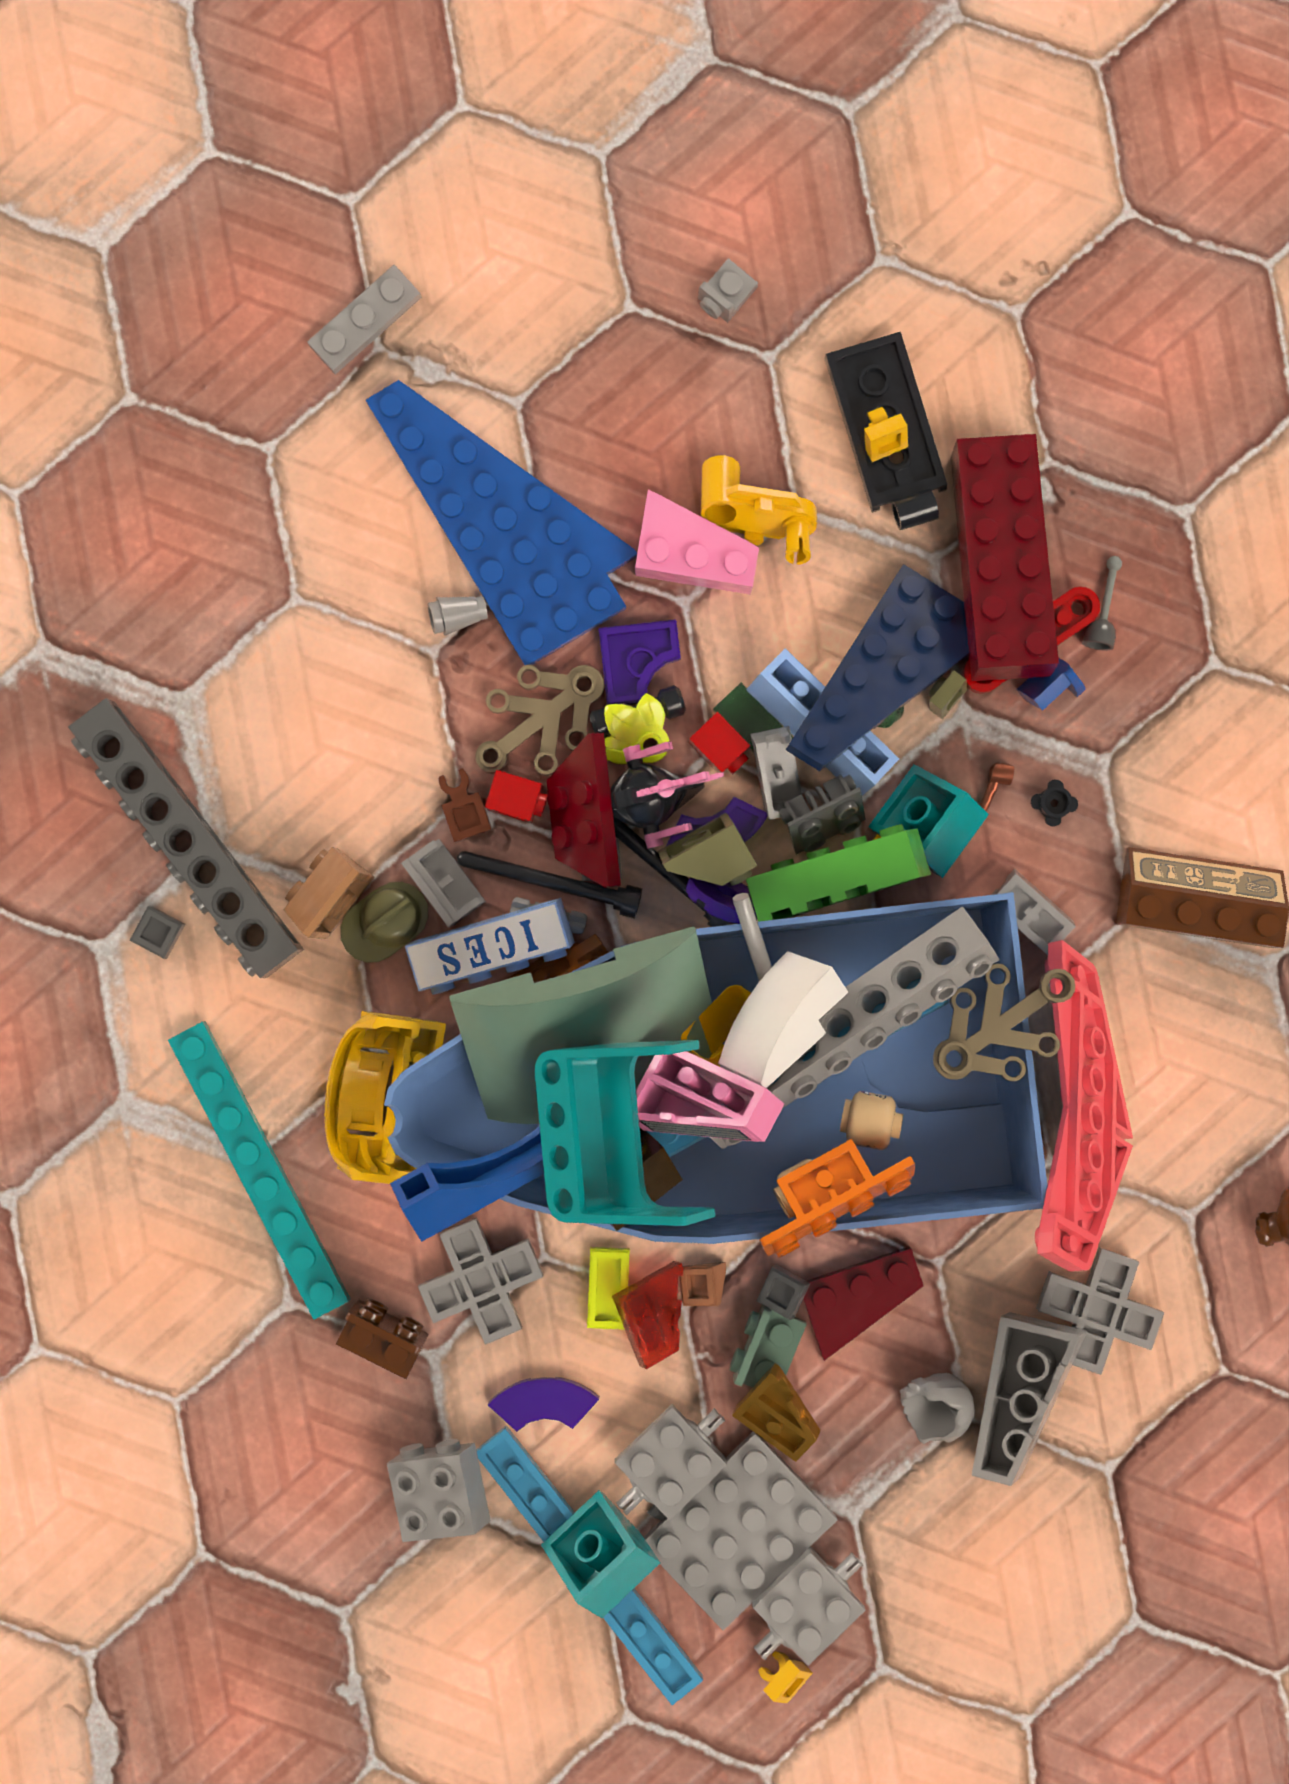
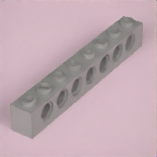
M962 906L845 987L848 993L818 1020L826 1034L783 1072L776 1083L767 1087L772 1094L784 1103L783 1108L797 1098H803L811 1094L817 1085L826 1078L846 1070L854 1059L867 1050H874L881 1046L889 1035L902 1026H909L915 1023L924 1011L937 1002H944L950 999L959 987L972 978H979L985 975L992 965L1000 960L989 941ZM956 955L952 962L941 965L945 958ZM921 979L917 986L912 989H906L910 982ZM885 1003L881 1011L872 1013L878 1004ZM850 1027L846 1035L837 1037L843 1028ZM816 1050L811 1059L803 1061L808 1052ZM710 1137L722 1149L742 1141Z

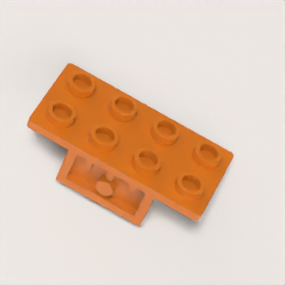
M850 1139L776 1180L797 1219L759 1239L767 1256L776 1253L778 1258L783 1257L799 1248L800 1244L798 1241L804 1236L813 1232L815 1237H819L837 1226V1218L850 1212L851 1216L855 1217L874 1206L873 1200L880 1194L887 1192L889 1197L908 1188L911 1185L909 1180L912 1179L915 1172V1162L912 1157L909 1156L873 1176L853 1140Z

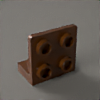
M367 1298L364 1302L358 1299L345 1317L347 1322L336 1345L407 1379L429 1334L422 1331L424 1326L410 1317L402 1316L400 1320L386 1313L388 1308L376 1300Z

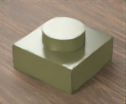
M955 670L947 679L943 676L939 678L928 694L931 697L929 700L930 711L943 720L967 691V679Z

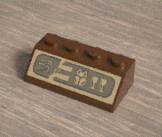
M1131 847L1126 848L1115 925L1266 948H1284L1289 916V902L1283 870Z

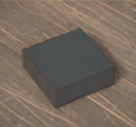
M148 906L130 941L163 959H167L185 924L152 906Z
M776 1264L772 1266L756 1301L781 1316L792 1320L799 1310L810 1283Z

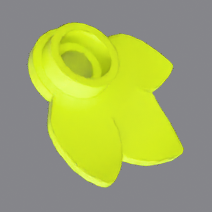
M645 693L639 700L636 708L625 704H608L604 707L605 722L611 734L604 738L607 760L616 764H627L623 748L640 745L641 750H644L643 743L649 738L657 740V745L669 742V737L663 729L665 721L664 709L661 703L652 695ZM667 752L642 758L643 762H657L661 760L667 754Z

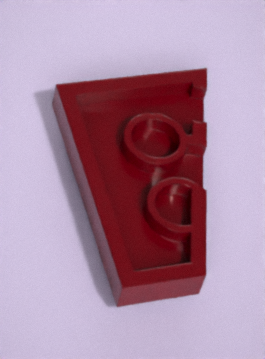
M910 1246L806 1280L810 1283V1286L803 1300L823 1360L828 1359L924 1286Z

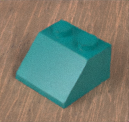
M913 764L868 827L879 836L880 830L903 824L904 831L918 829L930 871L943 878L989 814L966 791Z
M600 1490L541 1544L577 1604L600 1618H603L661 1563L642 1534Z

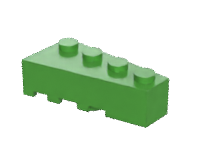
M903 824L892 826L879 831L881 838L867 842L866 836L857 837L842 842L844 846L842 850L831 853L829 847L807 853L808 860L794 863L793 859L784 860L770 865L772 871L747 878L746 882L758 922L791 918L931 875L918 829L904 831Z

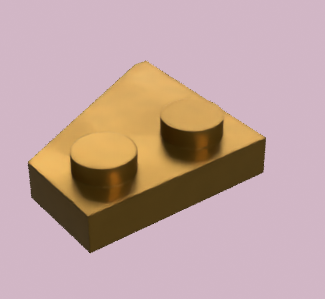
M776 1363L736 1405L732 1417L795 1462L817 1441L821 1431L783 1370Z

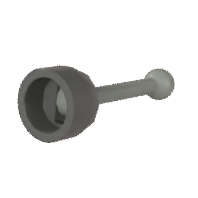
M1118 556L1110 557L1106 563L1109 573L1100 618L1090 623L1084 632L1082 644L1091 649L1103 651L1114 649L1116 629L1107 618L1116 573L1122 567V560Z

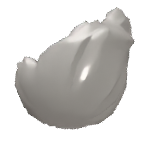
M938 1373L926 1378L914 1379L900 1390V1401L902 1406H904L903 1412L915 1430L917 1438L923 1444L929 1441H945L948 1443L956 1440L969 1428L975 1417V1404L970 1390L958 1377L950 1373Z

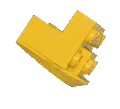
M361 1011V1018L342 1037L333 1057L328 1076L324 1116L326 1139L331 1156L337 1164V1169L344 1172L350 1179L390 1184L417 1169L394 1153L387 1138L394 1131L396 1119L394 1112L390 1107H387L386 1120L383 1125L386 1087L392 1062L394 1068L391 1084L405 1069L443 1045L446 1023ZM363 1047L387 1050L388 1053L367 1051L361 1049ZM347 1129L376 1132L377 1134L374 1136L350 1134Z

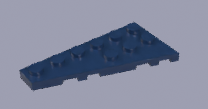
M903 564L794 735L786 751L816 770L821 771L869 731L883 723L896 710L902 708L937 681L959 661L969 656L964 602Z

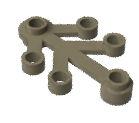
M525 665L520 668L517 679L522 688L533 690L541 686L564 690L552 700L512 696L502 689L490 691L486 697V704L493 713L502 714L510 711L533 715L498 742L486 741L482 743L475 755L478 766L487 773L503 770L508 761L507 755L543 728L540 753L534 759V766L541 775H552L558 768V760L555 754L561 713L574 704L572 728L565 736L566 744L570 750L573 751L576 746L570 743V737L573 733H582L584 737L588 734L586 730L590 704L597 701L604 690L603 677L594 667L588 665L577 666L568 675L542 672L533 665ZM526 671L536 673L537 679L533 684H525L522 681V676ZM579 679H590L592 682L591 688L585 692L580 691L577 688ZM495 695H503L506 702L503 707L494 708L491 705V700ZM489 749H494L498 752L497 761L491 764L485 762V752ZM544 756H549L554 761L553 767L547 771L539 767V761Z
M993 964L991 969L983 976L987 990L981 1027L979 1031L966 1039L969 1011L976 1005V995L968 988L957 989L956 993L950 998L953 1014L949 1038L940 1042L933 1053V1064L936 1071L941 1076L951 1080L962 1079L973 1070L1001 1075L1003 1079L1014 1082L1022 1079L1025 1075L1026 1066L1022 1059L1016 1056H1008L1001 1060L976 1053L991 1043L1032 1050L1041 1057H1052L1057 1054L1060 1049V1041L1055 1034L1051 1032L1032 1034L1010 1029L1048 1002H1065L1072 997L1075 991V980L1066 970L1054 969L1046 972L1041 977L1037 990L1000 1015L1004 988L1009 983L1011 975L1005 965ZM995 968L1002 970L1004 973V980L1001 984H994L990 979V972ZM1053 978H1057L1062 982L1063 989L1059 994H1053L1049 990L1048 984ZM961 992L967 993L970 997V1005L965 1009L958 1007L956 1004V996ZM1045 1036L1053 1041V1049L1048 1053L1043 1052L1039 1047L1040 1040ZM953 1050L957 1051L961 1056V1062L956 1067H951L946 1061L947 1054ZM1009 1061L1017 1062L1020 1068L1019 1073L1014 1077L1008 1076L1005 1072V1066Z

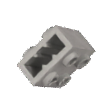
M451 1439L436 1444L434 1448L425 1449L421 1443L411 1444L402 1447L400 1454L387 1463L403 1542L475 1535L491 1521L475 1443L460 1444L458 1439Z

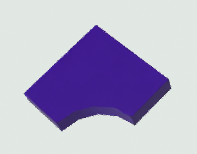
M676 619L599 628L607 705L638 704L641 697L647 693V688L654 674L666 664L681 660Z

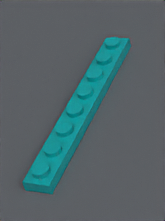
M202 1021L168 1039L173 1052L313 1320L349 1302L351 1298L206 1021Z

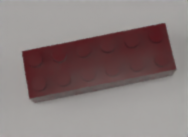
M1036 434L957 439L951 454L971 680L985 681L1051 676L1059 664Z

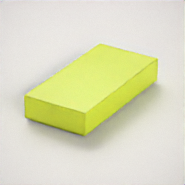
M590 1247L587 1328L627 1330L630 1248Z

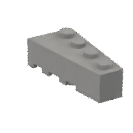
M1012 1312L1000 1317L972 1476L1012 1486L1021 1478L1084 1341L1087 1330Z

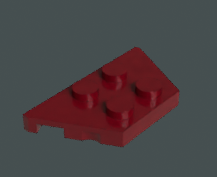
M590 733L585 736L546 781L547 802L552 827L551 839L554 845L555 859L603 887L621 886L604 733Z

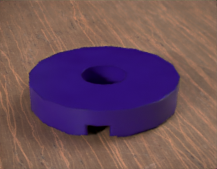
M689 878L686 885V892L689 898L695 903L698 898L706 903L703 909L707 913L724 921L740 924L732 898L740 893H748L757 919L749 888L745 884L739 883L732 886L728 882L721 886Z

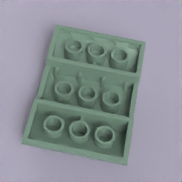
M695 926L613 949L615 956L613 961L534 983L530 972L450 995V1003L487 1118L507 1123L539 1124L535 1063L537 1058L548 1050L612 1043L681 1041L683 1032L694 1022L687 1040H699L700 1049L693 1051L703 1058H710L712 1054L699 1016L712 1002ZM655 1055L639 1056L637 1058L634 1071L636 1089Z

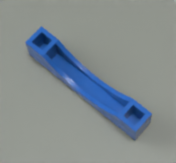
M540 1126L514 1144L492 1154L467 1161L426 1163L390 1183L403 1213L421 1242L543 1175Z

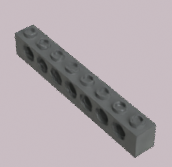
M105 698L68 726L75 735L71 740L74 747L84 758L91 756L99 767L95 771L97 777L109 790L114 787L123 798L119 801L122 810L131 820L139 819L146 829L142 833L145 840L156 852L162 850L170 860L166 864L168 870L178 882L186 881L194 891L190 895L193 903L203 914L210 912L218 923L214 927L216 933L228 946L233 943L242 955L238 958V961L251 977L257 974L260 979L268 978L304 950L115 702ZM117 738L120 742V751L115 757L108 758L105 754V745L109 740ZM141 769L144 773V782L141 787L133 790L128 783L129 775L134 770ZM159 800H165L168 805V813L164 819L156 821L152 815L153 805ZM188 831L192 836V845L187 851L180 852L176 847V838L179 833ZM212 862L216 868V876L213 881L205 884L200 879L199 870L204 863ZM230 893H235L240 899V908L233 915L227 914L223 908V900ZM253 924L260 925L264 931V939L258 946H252L246 937L247 930Z

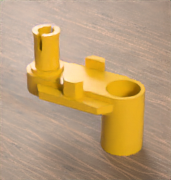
M717 455L705 460L702 465L701 517L729 532L744 534L745 540L757 546L764 542V537L773 539L786 537L785 558L789 563L793 564L794 552H797V565L804 564L810 560L809 535L817 528V508L812 501L798 497L796 493L741 485L740 465L732 457Z

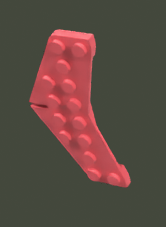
M1061 940L1048 943V958L1045 960L1044 965L1045 973L1054 969L1066 970L1075 980V991L1072 997L1065 1002H1052L1055 1035L1060 1041V1049L1057 1055L1061 1083L1060 1096L1063 1102V1109L1040 1225L1035 1231V1244L1037 1254L1067 1271L1073 1272L1089 1270L1092 1265L1133 1147L1124 1139H1132L1133 1135L1098 972L1093 963ZM1057 978L1050 980V988L1053 994H1059L1063 989L1062 982Z

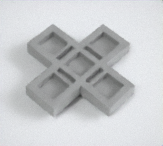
M477 1217L439 1234L454 1270L421 1283L418 1286L432 1322L436 1323L470 1308L485 1345L521 1330L523 1326L508 1292L540 1279L544 1275L529 1238L492 1253Z
M1098 1247L1086 1284L1050 1271L1048 1272L1036 1309L1048 1315L1073 1323L1072 1327L1088 1331L1073 1362L1074 1366L1101 1375L1114 1337L1152 1350L1164 1312L1127 1299L1139 1261Z

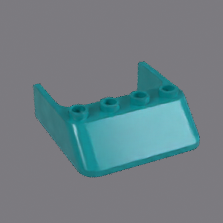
M699 1040L612 1043L545 1051L537 1058L535 1063V1081L546 1199L553 1217L564 1223L686 1226L715 1217L714 1208L664 1207L654 1203L648 1196L644 1181L634 1074L635 1063L639 1056L669 1055L700 1049Z

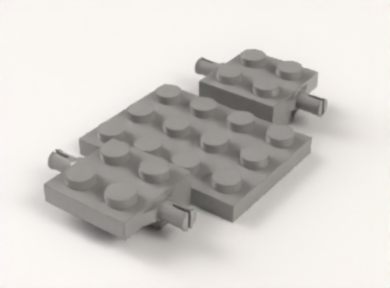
M671 1404L615 1458V1464L627 1475L632 1484V1488L616 1502L617 1506L621 1510L623 1508V1513L628 1515L645 1499L647 1502L654 1504L665 1515L666 1518L654 1526L644 1536V1539L661 1562L660 1565L722 1630H725L752 1603L753 1609L767 1622L770 1632L754 1646L756 1652L759 1655L761 1654V1657L766 1660L776 1648L783 1644L792 1649L809 1666L866 1611L865 1606L850 1591L847 1580L863 1566L862 1562L851 1552L838 1567L834 1568L828 1565L811 1547L838 1519L762 1437L752 1432L725 1457L709 1438V1435L725 1422L724 1417L715 1408L697 1425L695 1422L686 1419Z

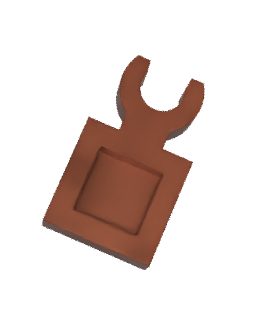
M463 768L458 770L461 776V783L458 787H449L445 776H439L441 789L450 795L452 800L441 806L455 843L492 830L480 793L477 792L471 795L467 793L470 778Z

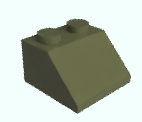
M727 813L720 815L658 851L666 871L721 886L728 882L732 886L743 882L752 875L751 869L757 866Z

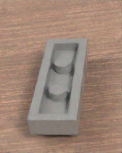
M393 265L307 343L336 375L422 298L421 294L404 274Z

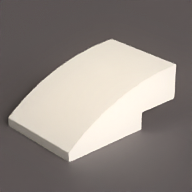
M787 951L759 981L743 1004L725 1041L718 1063L720 1067L765 1088L772 1084L826 1034L818 1020L848 993L833 967Z

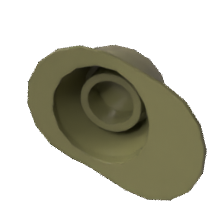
M389 882L371 892L355 904L344 916L340 928L341 941L346 951L355 959L366 963L380 962L411 942L423 931L428 920V905L423 894L414 886L404 882Z

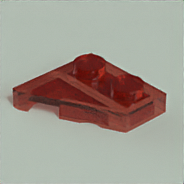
M677 1261L667 1264L612 1296L638 1364L644 1369L652 1367L679 1351L680 1330L678 1328V1321L681 1316L682 1300L677 1298L678 1276H683L684 1268L682 1263Z

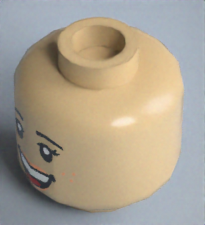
M858 1091L852 1100H845L840 1132L846 1133L847 1141L852 1139L856 1146L884 1150L888 1147L891 1137L899 1139L903 1114L896 1112V1103L892 1097Z

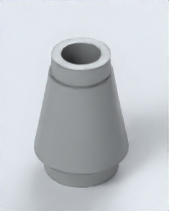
M483 596L436 597L435 602L427 604L434 634L443 632L444 636L488 618Z

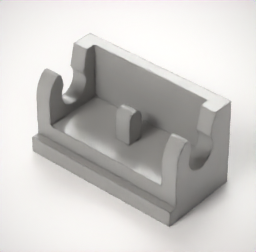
M789 726L750 734L764 809L769 820L781 817L778 810L784 808L783 803L802 795L795 756L786 751L792 740Z
M440 839L431 841L401 863L448 927H453L486 902Z
M1016 869L1007 876L1006 882L992 894L1014 893L1018 929L1047 955L1048 943L1064 940L1076 927L1074 921Z

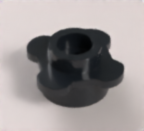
M1060 780L1049 781L1047 789L1041 794L1033 795L1030 802L1031 807L1039 810L1045 817V823L1051 827L1058 826L1063 816L1069 812L1076 811L1078 808V800L1071 796ZM1053 799L1057 800L1058 805L1056 807H1053L1051 805V801Z

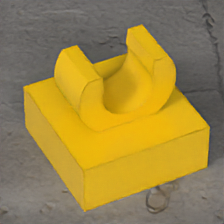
M883 407L868 412L871 423L868 424L867 428H864L865 448L872 462L908 448V428L902 414L888 419Z
M774 1651L772 1656L779 1663V1671L773 1675L766 1667H761L758 1670L761 1678L769 1682L763 1691L773 1702L788 1703L813 1673L802 1661L790 1660L786 1654Z

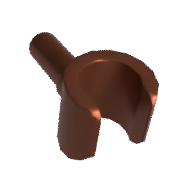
M997 762L990 767L988 774L989 783L979 804L986 812L997 792L998 784L1007 786L1012 784L1015 770L1013 765Z

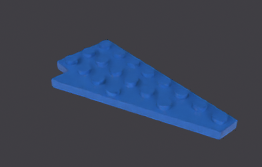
M400 380L366 399L368 406L524 665L537 663L627 609L608 575L637 558V552L634 548Z

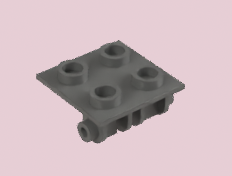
M839 775L823 783V787L831 800L830 802L820 785L815 787L823 803L820 807H818L809 791L805 792L812 811H810L802 795L783 803L784 808L778 810L784 824L788 825L796 855L803 851H815L822 847L827 839L839 833L841 835L851 833L861 825L862 821L866 820L861 790L859 787L856 788L850 775L844 778L842 775Z

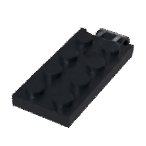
M901 331L827 353L825 355V362L871 512H877L880 510V506L891 503L895 522L899 530L939 519L938 506L932 490L938 489L939 493L946 491L948 484ZM883 407L888 419L902 414L908 428V448L900 450L903 454V461L901 463H892L889 460V455L874 462L870 460L865 448L864 428H867L868 424L871 423L868 412Z

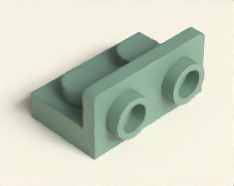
M761 1305L758 1313L752 1311L744 1329V1333L749 1335L744 1349H736L729 1370L734 1372V1384L741 1387L743 1384L754 1387L774 1363L779 1365L784 1374L787 1375L807 1325L806 1321L797 1317L789 1320L764 1305Z

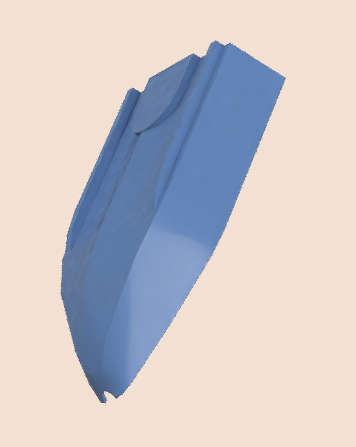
M1013 892L758 922L772 966L789 951L833 967L846 987L963 906L1000 959L994 964H1003L1010 971L1011 978L1004 988L1000 1015L1026 997ZM741 924L696 929L711 1002L732 985H740L752 993L759 983V979ZM611 951L572 972L615 960L614 952ZM956 955L945 958L941 965L949 964ZM998 968L990 972V979L994 984H1001L1004 980V973ZM983 976L972 978L959 987L972 990L977 1000L975 1007L969 1011L966 1039L979 1031L981 1027L987 990ZM961 992L956 996L958 1007L965 1009L970 1005V997L967 993ZM948 999L949 1003L888 1036L881 1046L874 1050H867L854 1059L846 1070L838 1074H832L819 1083L811 1094L803 1098H797L784 1107L765 1142L742 1140L735 1145L722 1149L710 1137H705L671 1156L670 1159L683 1180L654 1203L664 1207L714 1208V1218L686 1226L626 1224L618 1231L610 1224H585L654 1242L717 1244L761 1239L796 1219L795 1216L790 1219L786 1216L774 1194L773 1189L778 1187L776 1181L778 1175L805 1159L814 1160L847 1141L846 1133L840 1132L845 1100H852L858 1091L892 1097L896 1103V1112L903 1114L899 1139L891 1137L886 1149L876 1150L856 1146L872 1175L875 1176L909 1156L915 1162V1172L912 1179L909 1180L911 1185L891 1197H889L887 1192L880 1194L874 1198L873 1207L855 1217H852L850 1212L842 1215L836 1220L837 1226L830 1231L1043 1209L1048 1185L1032 1050L990 1043L976 1053L1001 1060L1008 1056L1019 1057L1025 1063L1026 1072L1023 1078L1018 1081H1007L1001 1075L973 1070L966 1077L958 1080H951L941 1076L934 1067L933 1053L940 1042L949 1038L953 1008L950 1005V999ZM1028 1017L1010 1030L1030 1033ZM461 1034L405 1069L389 1086L384 1106L391 1108L396 1119L394 1131L387 1138L394 1153L414 1168H419L426 1163H452L489 1155L514 1144L540 1126V1124L507 1123L487 1118ZM953 1050L947 1054L946 1061L951 1067H956L961 1062V1056L957 1051ZM1009 1061L1006 1064L1005 1072L1008 1076L1014 1077L1019 1073L1020 1068L1017 1062ZM544 1174L500 1198L520 1207L551 1214L546 1199Z

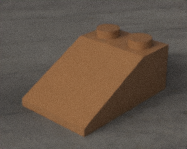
M331 847L328 852L325 849L320 851L309 866L313 870L311 875L304 883L299 880L285 897L289 903L283 910L308 938L327 939L375 878L335 847Z

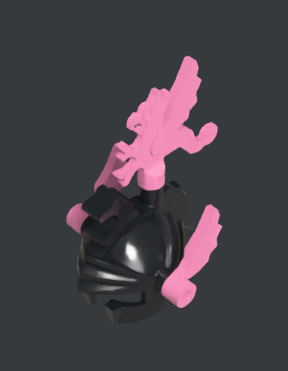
M664 742L641 750L640 745L623 748L628 769L610 787L613 817L628 825L643 828L647 849L664 845L662 838L693 830L691 823L660 831L659 825L667 821L675 811L697 795L705 787L704 782L724 777V772L709 775V771L691 776L677 775L654 765L643 763L642 758L673 749L672 742Z

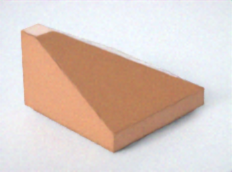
M726 1262L679 1267L683 1306H719L721 1304Z

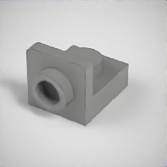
M728 258L709 282L704 281L699 287L698 299L701 301L699 304L714 319L720 316L728 323L757 289L758 282Z

